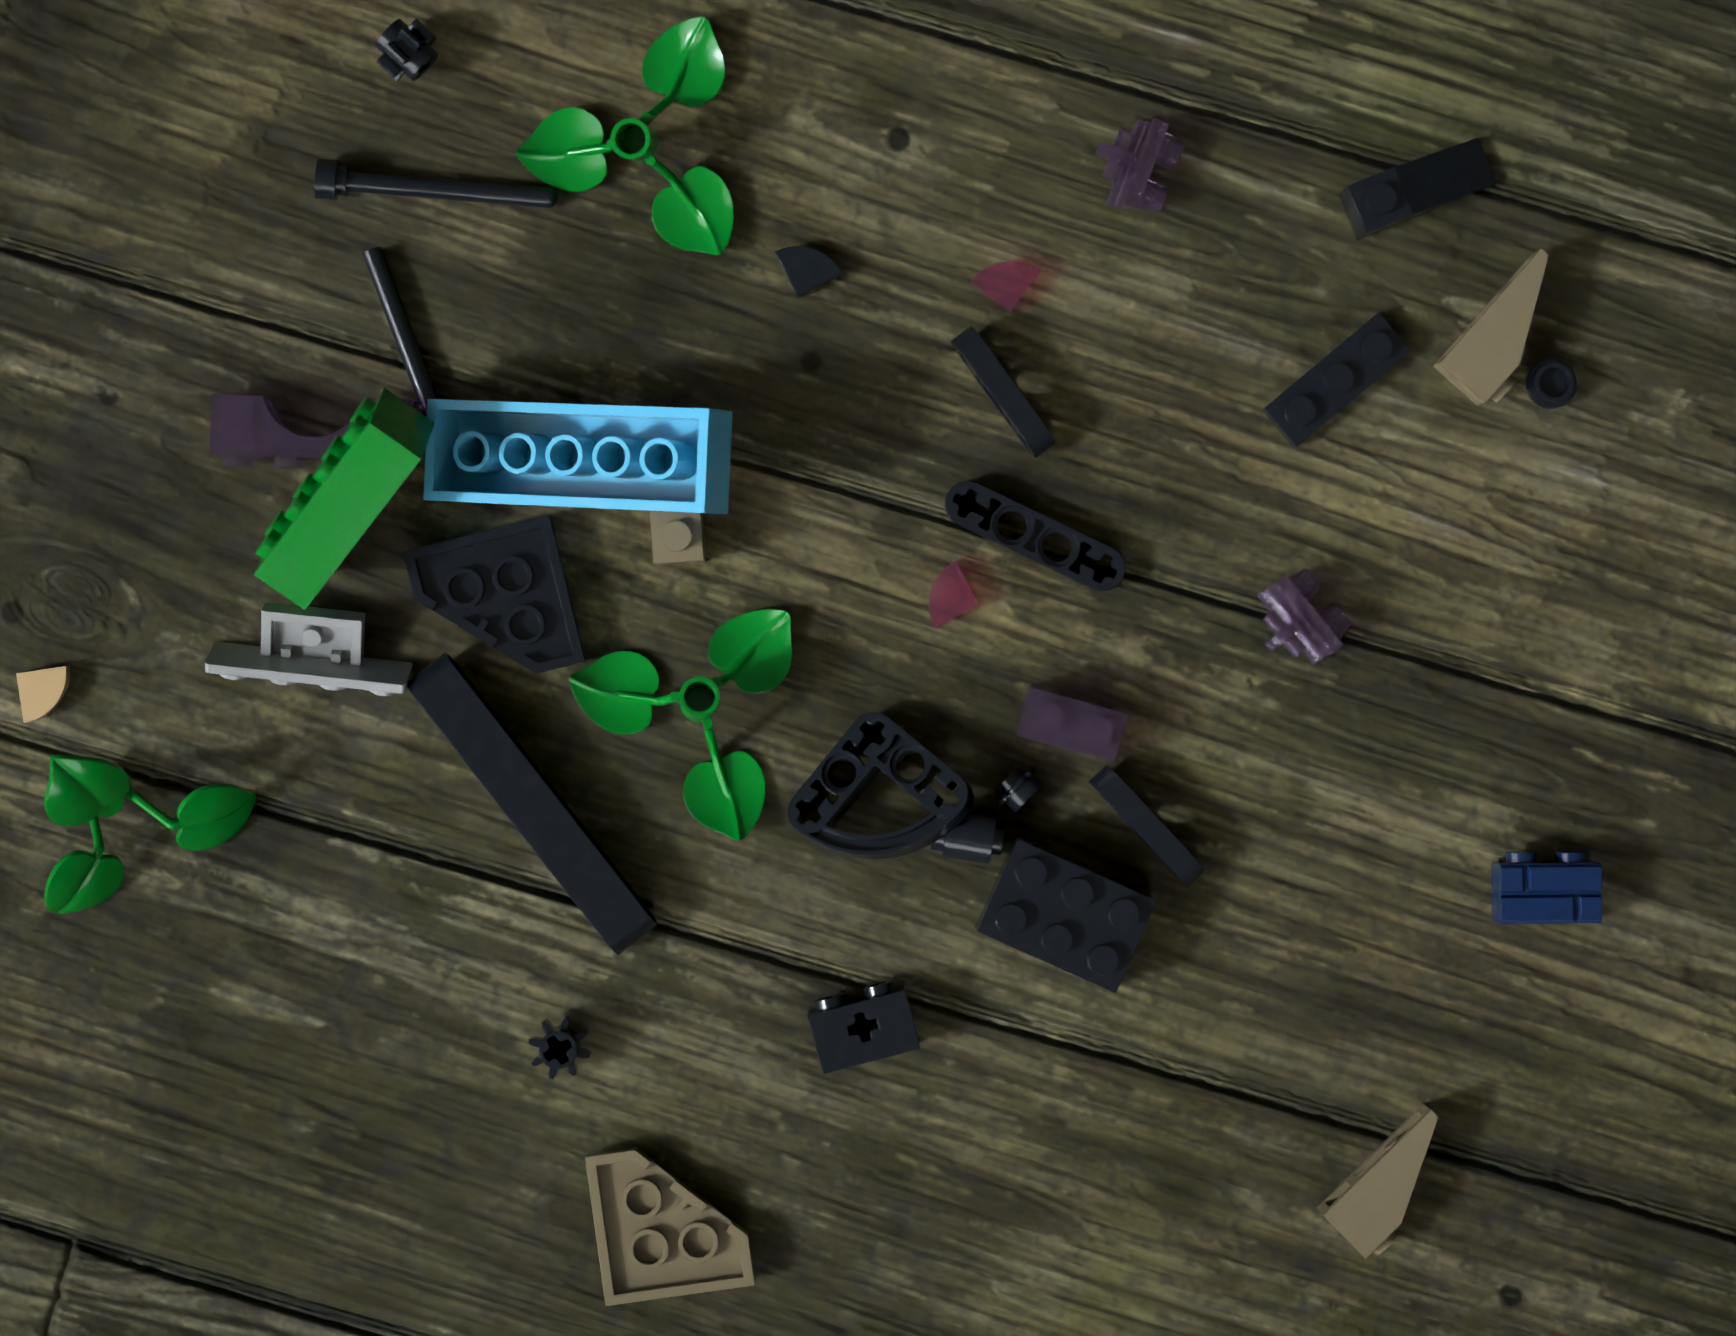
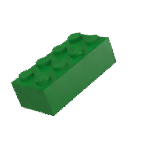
M386 388L383 389L375 401L368 397L362 401L349 420L351 424L342 437L337 435L322 455L320 459L322 463L314 475L310 472L306 475L292 496L294 499L287 510L283 511L281 509L264 533L266 536L255 554L261 557L254 576L304 610L419 463L435 424L433 421Z

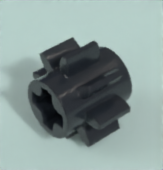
M417 18L410 26L403 20L398 19L381 34L375 44V47L383 53L378 58L377 63L396 81H399L404 74L412 81H416L427 72L438 57V53L431 47L437 38Z
M566 1016L561 1026L555 1028L548 1019L543 1020L542 1028L546 1033L545 1037L533 1036L528 1042L532 1046L539 1047V1055L536 1056L531 1064L538 1066L544 1062V1064L550 1067V1079H554L559 1069L567 1068L572 1076L577 1075L578 1066L574 1059L576 1057L585 1059L591 1056V1051L581 1048L580 1042L589 1031L581 1029L576 1033L570 1028V1016ZM552 1036H556L559 1041L568 1039L571 1042L572 1046L567 1051V1059L560 1053L554 1056L549 1053L548 1049L553 1044Z

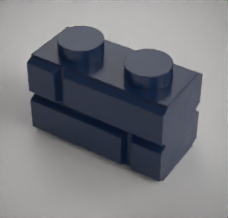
M1557 851L1556 861H1536V852H1506V861L1492 862V918L1494 922L1499 924L1601 923L1602 866L1600 862L1586 861L1585 851Z

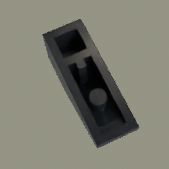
M1475 138L1347 186L1338 195L1357 240H1360L1487 189L1497 183L1480 140Z

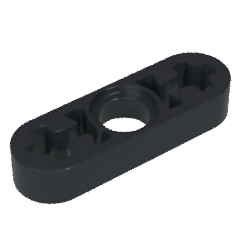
M972 326L950 341L964 364L1034 458H1037L1056 444L1047 427Z
M1107 764L1088 781L1186 887H1189L1206 871Z

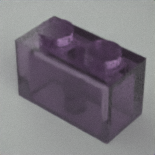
M1027 687L1014 735L1115 763L1128 714Z

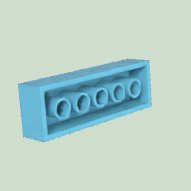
M428 399L427 418L435 424L425 449L423 500L728 514L732 411L710 408Z

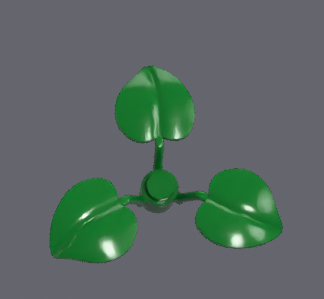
M695 17L682 21L665 31L650 46L642 65L643 82L651 91L666 95L651 110L643 112L640 120L625 118L619 121L613 127L610 139L607 140V143L603 144L604 128L596 116L581 108H563L551 113L539 124L532 135L517 149L516 155L518 159L534 176L543 182L569 192L588 191L605 180L608 173V164L603 153H609L614 150L622 158L638 162L646 161L648 165L652 166L672 185L662 189L653 201L652 221L658 234L667 243L682 250L712 255L722 254L729 244L734 228V205L727 184L714 171L702 166L689 169L679 180L654 155L658 147V135L650 125L652 120L670 107L674 98L684 106L699 107L713 100L720 92L725 80L726 66L722 50L710 21L705 17Z
M773 609L756 610L736 616L722 624L713 634L709 642L707 654L710 663L725 673L721 677H714L712 680L703 676L692 677L682 685L680 692L673 691L668 695L654 696L659 687L657 670L646 657L632 651H618L604 655L587 667L570 675L569 684L580 708L599 727L614 734L632 735L644 731L652 720L651 705L662 706L680 703V709L686 718L693 722L702 723L712 762L698 763L686 776L683 785V798L689 813L703 826L735 841L743 840L752 831L759 820L764 805L765 779L757 761L743 751L732 752L721 759L711 719L717 714L720 707L719 688L726 685L731 679H733L741 691L749 694L770 692L784 681L792 661L791 616L787 611Z
M51 755L49 781L44 796L45 812L52 822L61 826H78L89 822L94 848L92 853L84 850L72 851L60 859L53 867L47 879L44 900L48 910L52 914H66L84 910L102 903L118 890L125 875L124 865L116 855H103L105 846L98 817H110L118 813L124 805L125 797L131 799L168 829H178L176 842L180 848L190 851H202L226 842L242 828L249 818L256 801L254 790H246L228 783L205 785L192 791L184 798L177 809L178 818H170L133 790L126 771L119 765L102 758Z

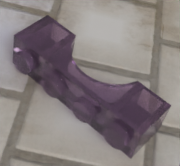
M211 394L210 455L224 458V467L254 468L255 459H274V468L305 469V460L322 461L320 460L334 438L337 435L342 437L351 423L349 422L337 432L326 436L304 437L293 433L282 423L275 412L271 399L262 395ZM403 400L420 412L418 402L415 400Z

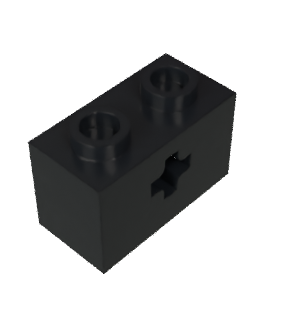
M888 980L864 987L865 996L846 1001L844 993H839L815 1000L817 1009L808 1011V1020L823 1074L920 1049L904 985L894 988L893 981ZM864 1012L867 1020H877L876 1024L870 1026V1035L861 1037L859 1030L849 1031L848 1026L855 1023V1014Z

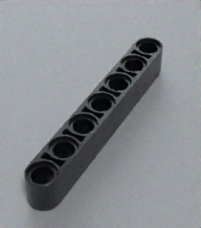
M443 653L408 681L407 687L417 702L599 935L617 955H620L658 925L655 917L448 653Z

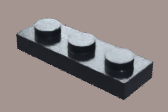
M1377 313L1262 409V411L1291 446L1295 448L1411 350L1383 316Z

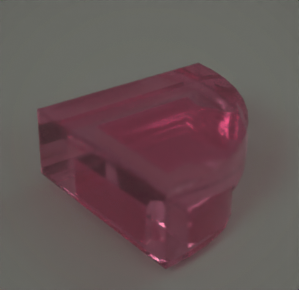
M1000 262L979 272L970 284L1011 313L1038 276L1040 270L1023 262Z
M956 561L948 565L939 574L930 592L929 615L934 628L979 605Z

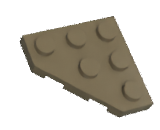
M636 1147L586 1154L585 1162L605 1306L755 1285L749 1233Z

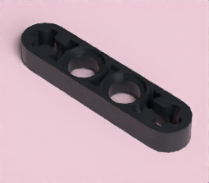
M971 481L959 482L946 495L944 502L945 512L956 525L1087 588L1096 591L1111 590L1124 577V560L1120 553L1113 548L978 483ZM968 490L973 491L977 494L975 502L986 509H989L990 499L1000 503V506L991 516L989 530L978 526L984 519L983 516L970 512L966 518H963L957 514L959 506L953 502L956 494L964 496ZM1005 512H1018L1024 517L1026 530L1021 538L1008 540L999 533L998 520ZM1051 533L1064 534L1071 543L1070 554L1063 561H1051L1043 552V542ZM1081 542L1090 546V549L1084 556L1095 561H1099L1103 555L1111 558L1109 567L1115 570L1113 578L1104 577L1098 583L1092 579L1094 570L1083 564H1079L1078 574L1069 570V566L1078 557Z

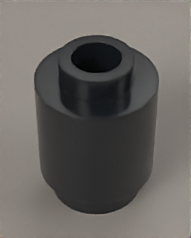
M970 810L969 814L952 831L931 844L930 850L941 851L942 857L989 864L991 854L1001 855L1005 826L996 825L997 814Z

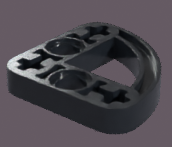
M869 712L860 716L793 796L788 805L787 815L794 829L825 849L854 858L887 859L916 852L944 837L969 814L973 807L974 794L971 786L962 777L889 717L880 712ZM884 726L881 731L882 735L886 738L884 743L879 746L873 742L867 747L870 743V738L866 735L867 731L871 727L880 730ZM853 746L871 759L867 765L856 755L849 752ZM912 753L921 754L925 761L922 774L912 780L903 778L900 772L902 760ZM840 763H853L856 768L855 780L848 787L837 788L832 781L833 770ZM938 769H941V773L937 774ZM880 770L931 811L926 817L908 827L884 834L859 835L833 829ZM934 778L949 790L955 789L957 785L959 786L955 794L960 800L954 807L946 803L940 808L944 801L943 798L928 786L933 782ZM821 785L827 791L839 797L835 804L817 791ZM808 804L813 807L820 804L818 812L822 817L817 823L808 820L803 824L807 819V815L803 810Z

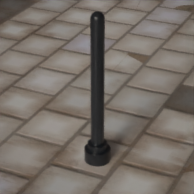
M318 158L315 171L316 199L337 200L338 196H347L348 191L541 208H551L558 201L557 193L551 188L349 171V166L340 165L339 160Z

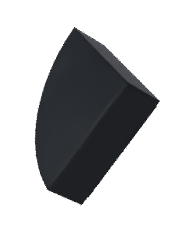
M793 246L775 251L798 298L842 276L841 270L831 258L813 248Z

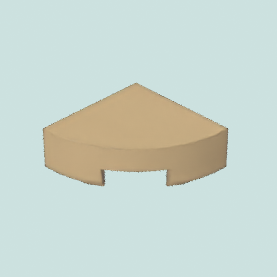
M70 666L16 673L24 723L42 719L58 705L69 686Z

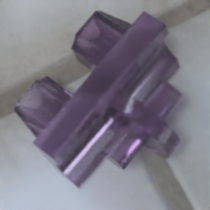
M1152 119L1151 122L1136 120L1131 133L1119 130L1114 146L1104 143L1098 145L1095 154L1101 159L1108 161L1102 178L1113 182L1105 205L1117 210L1138 209L1158 212L1162 209L1167 195V187L1150 180L1154 164L1164 168H1174L1179 162L1184 148V143L1166 132L1169 124L1158 119Z
M1303 569L1290 577L1287 575L1281 577L1262 590L1257 597L1270 611L1263 618L1274 632L1264 643L1269 650L1272 651L1283 643L1294 657L1303 652L1314 665L1327 655L1334 654L1343 646L1339 639L1350 627L1351 621L1340 608L1334 605L1327 608L1320 615L1311 606L1308 600L1321 589L1319 582L1308 569Z

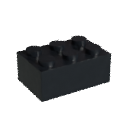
M1015 836L975 928L979 933L1116 993L1157 900Z

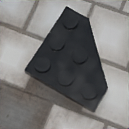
M551 516L536 518L403 551L415 601L458 625V627L491 647L519 662V664L539 674L587 662Z

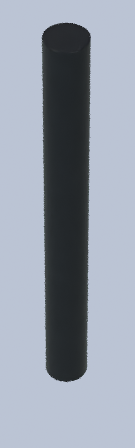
M372 248L363 252L362 255L421 411L427 417L428 399H438L382 248Z

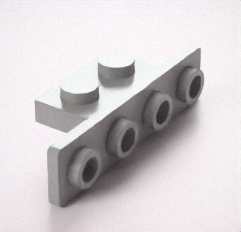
M265 602L261 611V646L215 642L205 661V672L220 674L221 677L230 680L249 677L268 679L278 685L305 683L320 685V687L332 691L352 688L369 690L371 693L379 696H390L406 692L408 681L412 676L413 664L410 662L364 657L365 613L317 607H307L304 610L298 605Z

